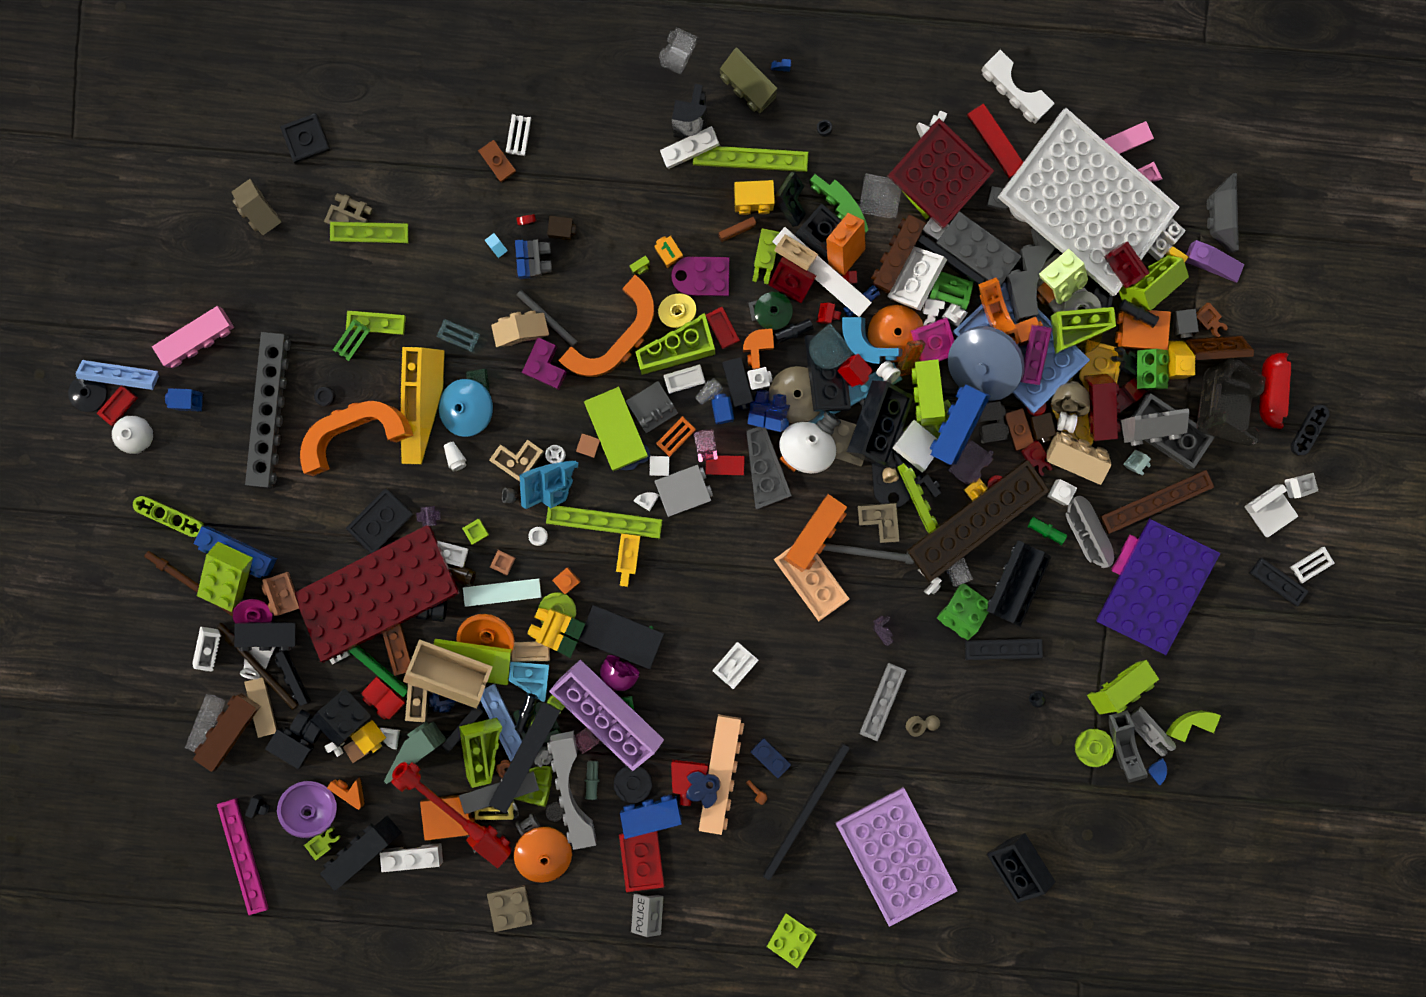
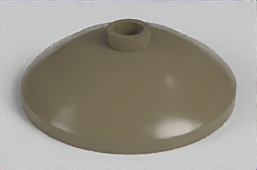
M800 366L789 367L775 376L769 388V403L776 415L786 417L789 423L792 424L809 422L819 415L821 411L813 412L808 368ZM797 390L800 391L801 396L795 397L794 392Z

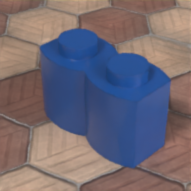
M726 394L715 395V399L711 400L715 424L733 422L734 415L730 397H726Z

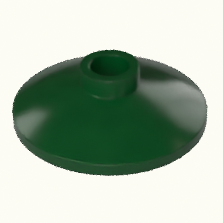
M769 292L762 295L756 302L754 309L757 322L763 328L773 330L785 327L790 322L793 313L789 299L778 292ZM776 307L777 313H771L770 308Z

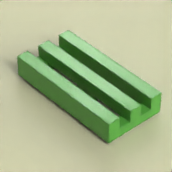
M354 319L333 351L339 352V355L345 356L346 360L349 361L370 329ZM356 325L358 328L343 349L340 348L349 332ZM362 329L364 333L357 341L351 352H346L351 343L353 342V340L355 339V337Z

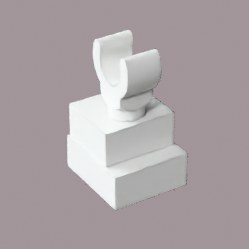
M927 297L923 306V313L928 314L923 326L929 322H935V316H938L939 309H944L945 301L936 298L933 300Z
M951 303L942 315V318H948L949 323L958 327L968 312L961 309L960 306Z

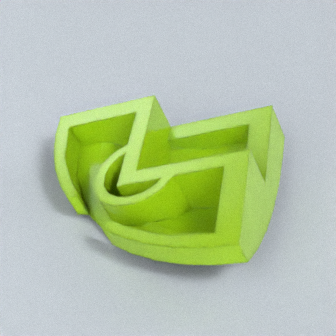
M552 766L531 768L529 772L534 771L539 790L514 799L546 807L552 781Z

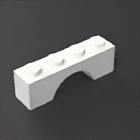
M999 50L983 66L981 70L983 76L987 81H992L997 86L998 92L1006 95L1010 99V103L1015 108H1019L1029 122L1033 121L1036 124L1055 103L1042 90L1027 93L1018 89L1011 78V69L1014 63Z

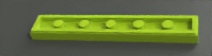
M717 146L694 157L693 165L807 172L808 152Z
M555 506L553 508L548 507L546 524L660 538L662 519Z

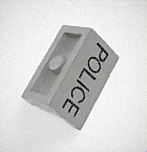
M634 894L632 933L645 937L661 935L663 896Z

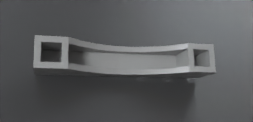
M574 731L551 735L547 747L549 754H553L554 760L551 761L553 772H556L558 777L555 779L556 789L561 791L559 803L560 807L565 810L563 821L564 825H568L569 832H567L568 843H572L573 850L596 846L593 820L578 807L569 784V773L577 757Z

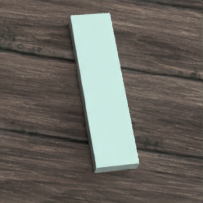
M540 578L463 587L465 607L542 597Z

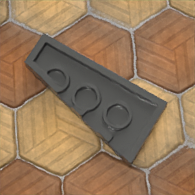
M756 427L746 431L755 509L792 496L766 428Z

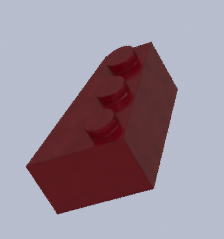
M1108 374L1084 376L1085 382L1089 383V394L1091 397L1090 412L1088 413L1090 436L1094 441L1118 439V432H1120V422L1117 421V414L1120 413V406L1117 402V395H1119L1118 383L1116 384Z

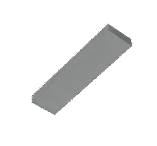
M891 663L887 664L859 734L878 741L906 673L905 669Z

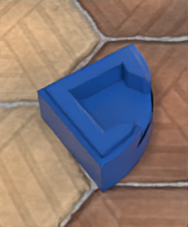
M782 59V62L775 60L771 63V70L790 72V59Z
M1160 758L1146 769L1158 785L1164 782L1167 775L1166 763L1163 758Z

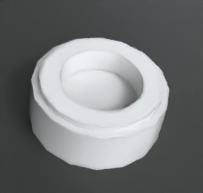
M535 527L530 530L528 538L533 545L541 546L546 543L548 533L542 527Z

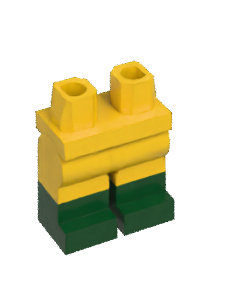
M538 608L535 618L544 621L541 628L531 624L527 634L535 638V642L571 658L586 622L551 608L549 610Z

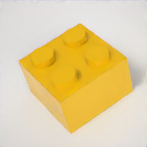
M773 180L735 182V212H739V215H749L754 211H758V214H769L770 211H773Z

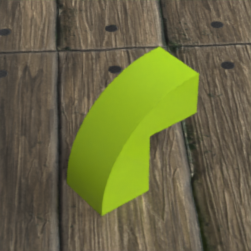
M1209 711L1186 713L1171 724L1166 734L1185 742L1192 725L1214 733L1221 715Z

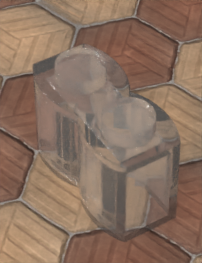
M677 27L674 32L671 31L667 38L669 44L666 49L662 48L659 54L661 66L682 74L697 44V36Z

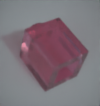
M713 430L695 432L694 437L699 462L718 459Z
M587 727L575 734L577 747L582 754L600 742Z

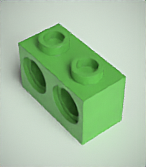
M1137 350V389H1168V350Z

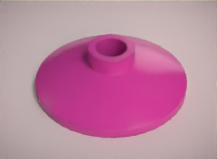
M256 599L240 602L233 611L235 623L271 622L273 616L268 605Z

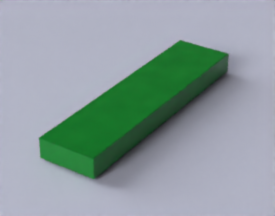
M359 645L348 650L402 697L407 696L408 687Z

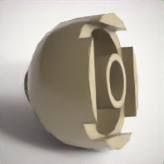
M1071 381L1057 388L1052 396V409L1059 414L1066 412L1067 415L1076 413L1077 417L1084 416L1089 413L1091 397L1085 387L1078 382Z

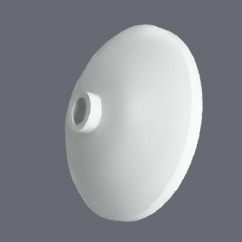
M811 422L791 424L784 430L780 438L779 445L783 458L798 471L819 473L829 468L835 459L836 445L832 436L823 431L817 424Z

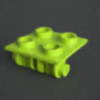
M786 913L767 947L798 968L817 934L815 930L810 927L807 928Z

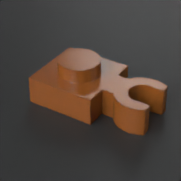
M1206 303L1196 312L1197 321L1205 330L1211 328V333L1215 337L1221 336L1217 331L1219 327L1223 330L1228 329L1226 324L1218 321L1222 316L1211 303Z

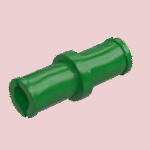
M1034 516L1027 526L1042 534V537H1048L1060 545L1064 543L1067 534L1053 528V525L1050 523L1046 524Z

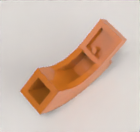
M997 277L978 284L981 293L980 299L990 327L1003 331L1016 344H1019L1018 330L1007 311Z

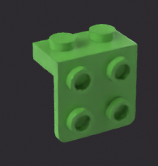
M962 583L957 588L949 604L939 613L937 619L943 625L954 630L960 637L969 640L978 632L988 614L989 601Z

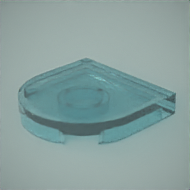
M831 323L812 338L809 346L811 358L819 367L824 369H834L840 366L853 354L846 341Z

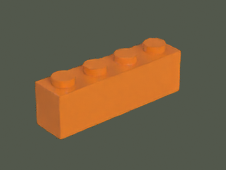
M828 494L784 557V560L801 572L805 569L809 570L815 562L813 559L815 554H820L826 546L823 543L827 537L830 539L835 533L836 529L834 526L836 523H841L847 515L844 512L847 507Z

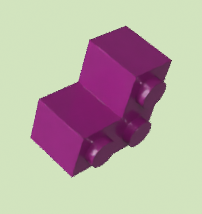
M537 338L522 373L558 390L567 374L565 370L550 364L557 349L556 345Z

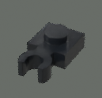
M1122 347L1114 348L1118 356H1112L1111 360L1113 362H1120L1119 368L1130 376H1137V355L1130 350L1125 351Z

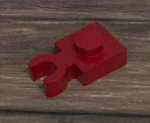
M1035 440L1021 451L1024 458L1029 460L1033 467L1036 466L1038 475L1044 476L1042 472L1044 466L1047 470H1052L1051 464L1044 461L1047 458V453L1039 441Z

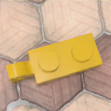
M621 534L616 572H622L620 586L628 587L629 575L636 573L640 536Z

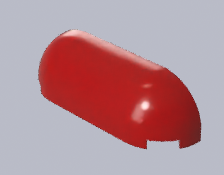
M1275 353L1269 356L1262 367L1259 412L1262 420L1268 426L1277 429L1284 427L1282 423L1283 417L1288 415L1291 362L1287 361L1288 353Z

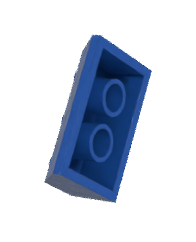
M672 794L662 796L661 800L655 802L653 799L643 801L642 805L636 807L635 804L626 805L623 807L624 810L620 812L625 839L682 825V815L677 796L672 797Z

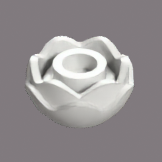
M547 746L541 747L534 760L535 765L537 764L539 767H542V765L550 764L553 754H549Z

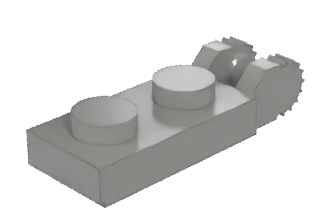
M1141 706L1130 713L1136 732L1160 756H1165L1168 753L1167 749L1170 751L1176 749L1174 741L1166 735Z

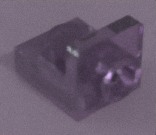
M881 615L873 621L875 625L872 628L885 646H889L894 642L891 639L893 634L887 627L883 628L882 626L891 618Z

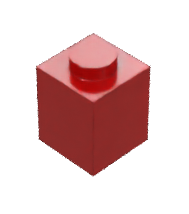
M859 354L847 358L837 371L851 387L859 384L861 386L869 380L868 376L873 370Z

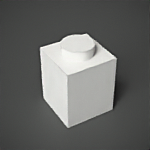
M1057 479L1047 497L1062 505H1069L1077 488L1061 479Z

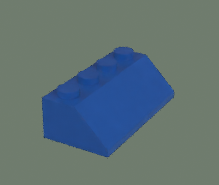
M966 384L964 388L960 387L956 395L958 400L955 405L952 404L947 413L949 418L947 422H943L938 432L941 434L938 440L934 439L930 450H932L930 455L950 465L957 464L991 395Z

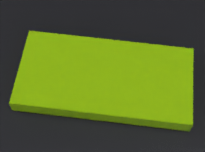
M619 387L584 401L612 471L648 457Z
M441 639L434 640V645L493 666L487 683L508 685L512 649Z

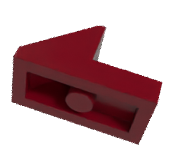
M1133 377L1119 388L1117 402L1120 406V412L1138 401L1147 392L1144 389H1137L1136 377Z

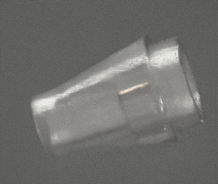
M715 378L709 379L695 398L703 405L713 399L715 395L722 394L721 391L724 388Z

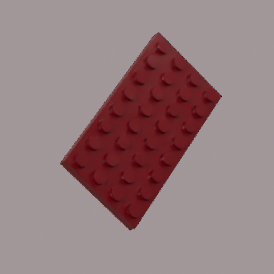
M426 525L295 592L299 610L320 662L323 663L460 594L430 525Z

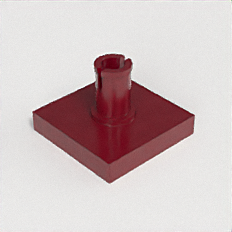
M782 257L768 285L802 303L817 275Z

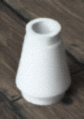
M449 442L445 444L444 449L448 467L453 472L466 467V459L455 443Z

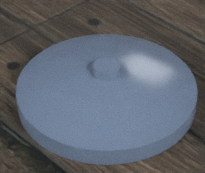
M978 326L964 331L953 342L948 354V367L953 380L959 388H964L965 384L991 395L989 401L1005 398L1017 388L1024 374V359L1019 346L1009 335L993 327Z

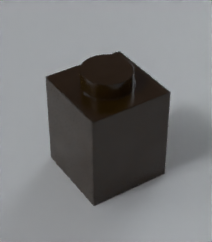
M549 216L548 237L572 241V235H576L577 224H574L573 218Z
M1051 413L1028 418L1034 440L1039 439L1040 443L1050 441L1051 436L1056 435Z

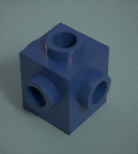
M430 692L428 696L429 706L433 707L434 712H449L456 703L455 700Z

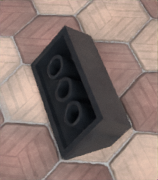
M872 380L847 452L862 460L888 468L895 451L893 446L899 440L914 396L887 381Z

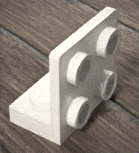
M1283 484L1273 486L1244 506L1265 537L1271 536L1298 517L1283 494L1287 491Z

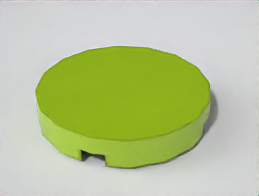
M561 592L545 596L539 605V608L547 610L551 608L573 618L577 614L573 599Z
M1096 728L1088 729L1082 732L1076 740V755L1087 766L1099 767L1105 765L1113 757V740L1103 730Z

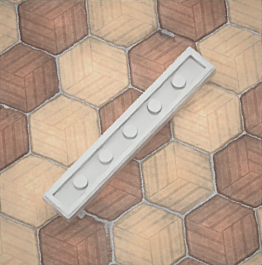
M786 227L772 241L777 245L786 234L809 248ZM817 255L808 271L817 275L815 279L860 317L872 302Z

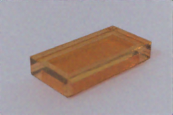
M923 340L907 342L896 367L901 371L900 376L912 373L911 368H915V362L919 361L926 345Z

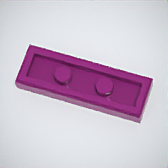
M1031 325L1024 358L1022 383L1040 385L1052 332L1051 327Z

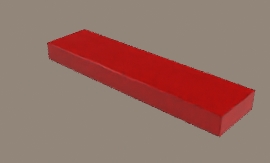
M983 103L968 113L967 116L1008 178H1011L1023 164V161Z

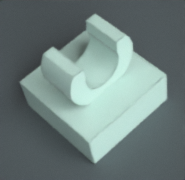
M1135 450L1123 465L1135 473L1144 475L1142 470L1145 466H1151L1149 463L1151 459L1146 454Z

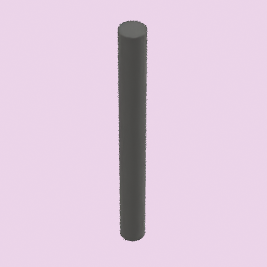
M520 290L517 293V296L533 311L544 313L546 323L572 347L575 346L578 341L525 292Z

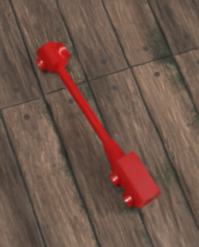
M406 762L400 763L392 773L393 779L391 783L401 792L405 789H417L462 825V828L470 835L466 841L472 849L498 869L511 853V847L509 846L511 842L503 835L500 838L497 837L498 831L491 825L486 828L467 820L420 782L421 775L418 772L421 769L414 762L410 764Z

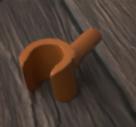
M750 780L747 781L746 784L757 794L754 800L763 805L767 800V794L757 789Z

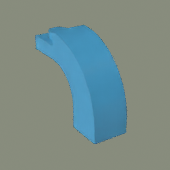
M842 317L844 339L855 355L859 354L865 361L875 364H883L884 357L885 360L891 361L897 360V357H902L903 349L876 348L868 341L865 333V318Z

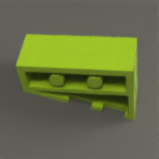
M1168 255L1148 266V275L1128 288L1121 287L1119 290L1121 300L1126 299L1138 307L1143 306L1146 310L1151 311L1189 277L1183 258Z
M1147 660L1139 661L1118 674V677L1109 684L1108 682L1102 685L1103 689L1099 692H1091L1087 697L1099 714L1120 713L1127 708L1126 705L1129 702L1132 703L1138 700L1143 691L1151 690L1159 678Z
M497 718L459 726L466 776L472 788L490 784L492 781L495 755L499 746V735L502 731V725Z

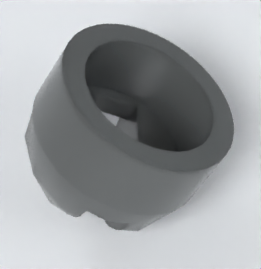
M504 488L502 491L503 503L515 502L517 497L514 496L517 492L512 488Z

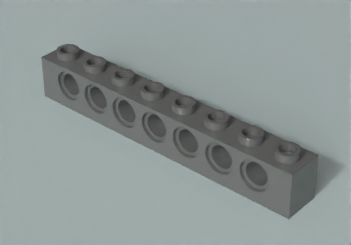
M261 332L245 485L273 488V484L277 480V474L274 471L275 465L279 461V455L276 452L277 446L280 445L281 436L278 433L279 427L282 426L283 417L280 414L281 408L284 407L285 398L282 395L283 389L286 388L287 379L284 377L285 370L288 369L289 360L286 358L287 351L290 350L291 341L288 339L289 336L285 334ZM277 348L279 354L276 358H272L271 352ZM275 367L277 373L274 377H270L269 371ZM273 386L275 392L272 396L269 397L267 394V390L269 387ZM271 405L273 411L270 415L267 416L265 413V409L267 406ZM268 424L271 430L269 434L265 435L263 428ZM266 443L269 447V450L267 453L263 454L261 451V447L263 444ZM264 462L267 466V469L265 472L261 473L259 470V466L261 463Z

